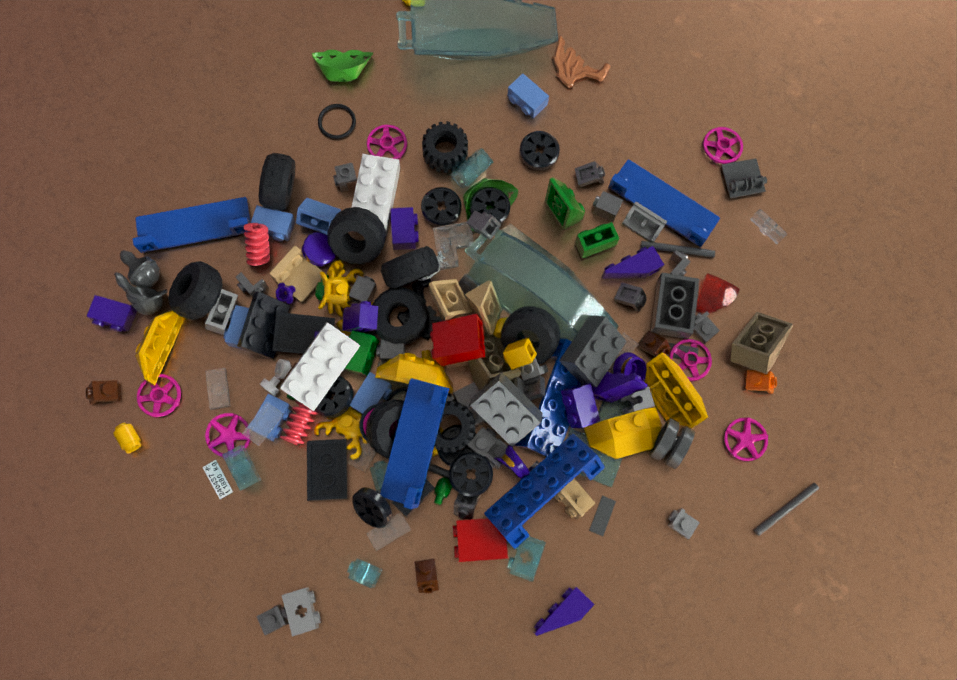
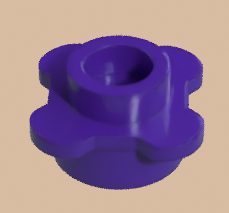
M279 283L276 290V299L291 304L295 287Z

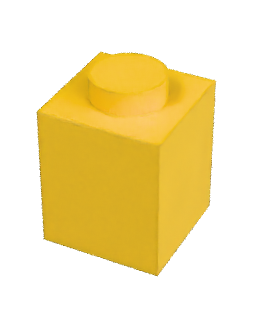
M529 337L508 344L503 352L504 360L509 364L511 370L532 363L537 355Z

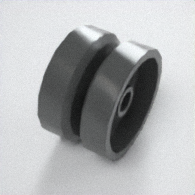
M669 418L659 432L654 447L650 451V457L659 461L666 455L665 464L676 469L687 454L694 439L695 431L687 426L679 431V422Z

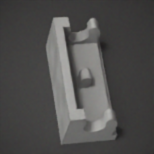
M635 202L622 224L646 240L654 242L667 221L638 202Z
M649 386L620 400V402H625L626 400L630 402L629 408L626 407L621 410L622 415L655 406Z

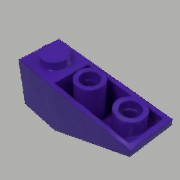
M654 246L648 249L643 247L636 252V255L632 257L628 255L622 258L620 263L616 265L612 263L605 267L602 278L645 279L661 271L664 263Z
M606 372L599 385L591 387L594 398L597 401L612 403L647 388L648 384L643 382L641 377L636 374L625 375L620 372H616V374Z
M569 587L561 595L563 600L559 604L555 602L547 611L549 615L546 619L541 618L534 625L536 630L533 633L538 636L580 621L595 604L577 587L572 589Z

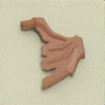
M559 36L555 56H552L557 70L556 77L568 88L573 87L576 80L584 77L603 81L611 66L605 63L601 70L593 69L588 65L583 67L584 60L580 55L576 57V51L572 47L567 48L566 53H564L565 40L562 36Z

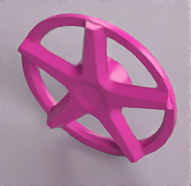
M381 125L373 129L368 135L367 149L370 155L382 157L386 151H389L395 156L393 159H401L407 149V138L400 128L394 125ZM383 128V136L380 139L371 137L374 132ZM389 128L396 129L401 133V136L392 138ZM404 140V147L399 153L394 145ZM370 143L380 146L376 155L372 152Z
M727 127L711 129L705 135L702 143L706 155L714 163L727 164L735 162L743 152L741 137L734 130ZM722 130L730 131L736 137L732 139L724 137ZM717 131L718 140L708 141V136L712 132ZM739 141L740 151L736 154L730 147ZM707 146L717 149L715 156L709 152ZM724 152L733 157L730 160L720 159Z
M685 339L676 343L671 349L669 358L673 360V354L675 353L682 359V362L679 364L682 370L687 367L690 368L694 377H687L689 381L700 380L710 371L712 357L710 351L703 343L694 339ZM692 342L691 347L697 348V345H700L704 348L708 357H699L695 352H690V349L689 352L685 353L677 347L683 343ZM689 355H693L696 358V362L688 360ZM708 363L706 371L699 375L697 364Z
M160 374L159 377L167 378L170 381L162 388L158 386L157 382L155 386L150 384L152 389L150 394L140 396V393L147 381L144 380L137 391V403L145 414L152 417H163L173 412L179 406L181 389L177 381L171 376ZM174 385L177 390L176 400L167 395ZM153 401V412L147 411L141 402ZM165 402L173 405L167 411L159 413L161 403Z
M224 413L213 418L205 432L208 448L221 457L239 455L247 448L251 438L248 423L241 416L233 413ZM222 417H233L227 427L217 422ZM238 419L245 425L247 434L235 431ZM211 426H213L220 435L210 442L209 432ZM234 440H246L244 446L235 452ZM225 443L229 454L221 453L214 447Z
M749 417L739 418L731 422L726 428L724 441L727 450L732 456L742 461H753L765 453L768 446V434L758 421ZM745 421L743 432L731 429L734 424ZM751 423L758 426L762 434H752ZM728 434L737 438L738 443L733 450H731L728 444ZM764 439L763 448L758 454L754 442ZM743 448H748L753 457L744 458L738 456L737 453Z

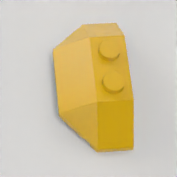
M169 311L152 319L149 326L144 330V337L141 343L136 348L135 357L144 379L154 386L185 320L184 317L176 314L174 311Z
M663 352L646 364L645 383L648 384L653 401L666 421L672 418L679 422V425L692 429L708 418L701 396L679 365Z
M412 353L399 354L377 367L375 378L409 384L410 379L413 378L449 388L448 393H453L452 381L442 366L431 357L419 358Z
M654 407L584 427L589 447L609 457L619 459L653 449L662 424L657 409Z

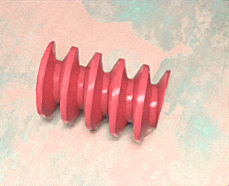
M261 223L245 224L244 229L247 230L244 232V236L247 237L245 243L248 244L245 246V250L248 251L246 257L249 258L246 260V263L251 266H260L268 263L270 260L268 227Z
M295 401L299 407L292 408L296 414H290L289 417L293 421H286V425L290 428H283L282 431L286 436H280L279 438L297 445L304 444L300 437H307L308 434L304 432V429H311L307 422H314L310 415H317V412Z

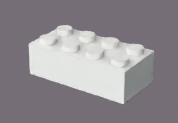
M362 154L352 207L368 209L376 214L381 222H383L387 236L391 219V208H393L399 179L400 162L399 159Z
M326 322L281 384L280 389L314 411L360 345Z

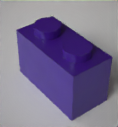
M413 207L391 208L393 250L416 249L415 242H419L418 231H415L414 225H418V216L414 214Z
M95 295L86 317L91 319L92 324L104 327V325H108L114 331L122 332V330L129 332L137 310L131 305Z
M360 301L359 304L353 303L350 307L344 308L342 331L352 332L353 330L363 333L377 330L378 306L371 305V302Z
M591 383L578 384L561 391L562 401L567 412V420L571 428H584L600 422Z

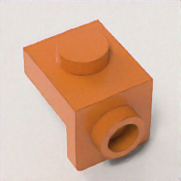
M747 370L746 390L767 391L769 394H773L774 388L777 387V377L771 371L764 374L756 370Z

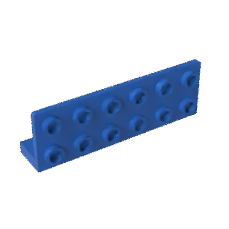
M629 159L618 174H614L608 186L609 189L632 204L638 202L666 220L668 227L699 247L704 244L720 220L719 216Z
M246 197L138 216L135 218L138 237L133 238V245L140 253L244 234L247 231L244 229V225L251 223L248 200Z
M566 338L560 339L555 353L550 358L556 359L545 389V396L542 397L538 408L543 413L541 423L514 446L530 449L547 457L564 442L570 424L567 420V412L562 401L561 391L581 384L559 361L572 341Z
M413 378L409 381L380 492L386 499L403 503L405 508L414 509L419 507L449 388Z
M572 434L484 514L512 547L516 549L530 536L522 526L578 474L583 472L591 481L605 466L592 449L575 434Z

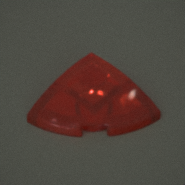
M707 273L698 294L696 312L705 313L708 311L709 313H714L719 308L729 306L737 297L740 289L719 277Z

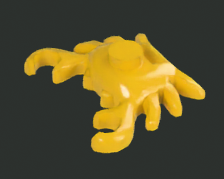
M342 269L334 277L335 270H331L328 279L327 275L321 271L320 276L324 285V296L318 309H322L327 303L330 314L333 313L334 307L336 313L342 317L343 312L341 309L344 310V308L350 307L347 304L350 301L349 294L351 289L348 282L354 284L356 281L354 274H359V276L363 277L364 273L360 269H353L346 277H342L345 273V270Z
M351 406L341 416L327 418L333 419V421L320 422L314 428L315 435H319L320 428H325V434L329 435L332 428L335 427L337 434H343L347 440L352 439V442L347 446L348 450L356 449V453L350 456L352 460L360 457L362 453L359 438L362 437L363 443H367L359 428L362 414Z

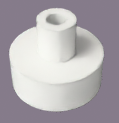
M279 359L275 366L276 378L284 379L292 368L289 360Z
M275 376L270 381L264 378L260 383L273 396L280 391L275 387L280 382Z

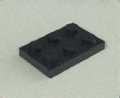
M259 291L254 292L237 347L268 359H274L276 351H272L276 312L288 313L290 305Z
M276 312L272 351L304 354L314 340V332H320L326 322L334 326L335 318Z
M347 439L307 441V501L348 499Z

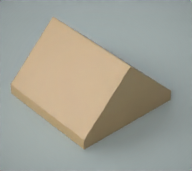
M457 279L429 283V292L443 321L467 316L473 312Z
M490 280L465 294L473 311L472 313L477 314L482 320L483 330L488 335L493 334L502 311L494 286Z

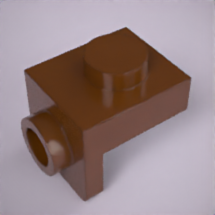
M649 330L637 344L639 349L654 357L662 352L668 356L671 351L666 338Z
M117 380L92 381L86 387V399H89L90 404L117 401Z
M435 559L415 561L419 593H432L439 590Z

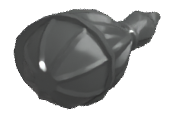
M125 250L120 252L121 261L129 266L127 278L132 285L148 288L159 280L160 272L155 260L150 257L136 258L132 252Z
M114 273L117 284L126 292L127 299L132 303L131 306L139 313L151 315L161 309L163 303L162 295L168 292L167 289L157 292L151 288L134 287L121 273Z

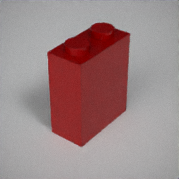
M477 314L432 323L433 331L430 332V336L433 342V349L431 354L432 358L440 366L486 357L483 322Z
M488 518L456 520L457 525H453V538H458V546H454L455 558H459V562L508 559L507 540Z

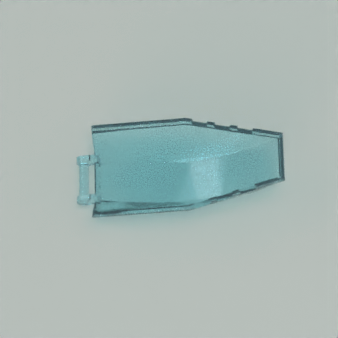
M411 0L410 11H399L396 13L399 27L397 47L402 50L413 49L414 55L435 56L452 60H486L527 53L558 41L555 7L535 2L532 5L524 3L522 0ZM405 21H411L412 40L406 39Z
M509 224L502 230L498 229L494 234L495 238L481 255L476 251L487 239L482 235L476 239L471 247L465 249V253L475 260L468 275L480 285L491 280L500 305L507 313L511 314L524 306L542 308L551 314L558 323L561 333L560 339L566 338L570 341L574 340L590 315L604 316L616 329L619 327L570 267L512 224Z

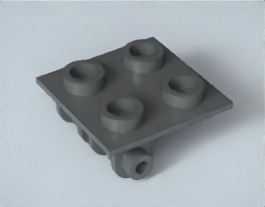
M756 158L721 164L730 198L766 192L764 184H767V178L761 175Z

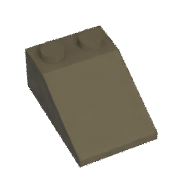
M756 312L732 343L730 361L767 374L776 362L793 324Z
M484 331L486 357L468 361L473 380L479 390H481L502 372L514 384V378L519 377L522 371L519 367L511 370L509 364L505 362L501 338L495 337L493 334L488 335Z

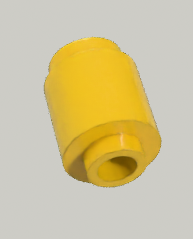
M121 423L115 427L113 435L122 450H125L126 453H131L141 447V439L132 424Z

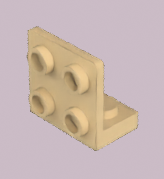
M294 246L269 274L277 284L285 283L287 286H294L295 292L293 296L302 303L313 292L317 283L321 282L320 272L322 270L308 262L303 256L302 251L297 246Z
M575 479L554 496L559 503L562 501L566 506L565 511L571 518L575 517L576 519L581 518L585 515V512L596 504Z

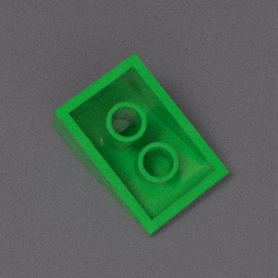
M553 177L549 179L545 203L565 231L583 220L585 209L580 202L576 201L575 194L571 188H568L565 183Z

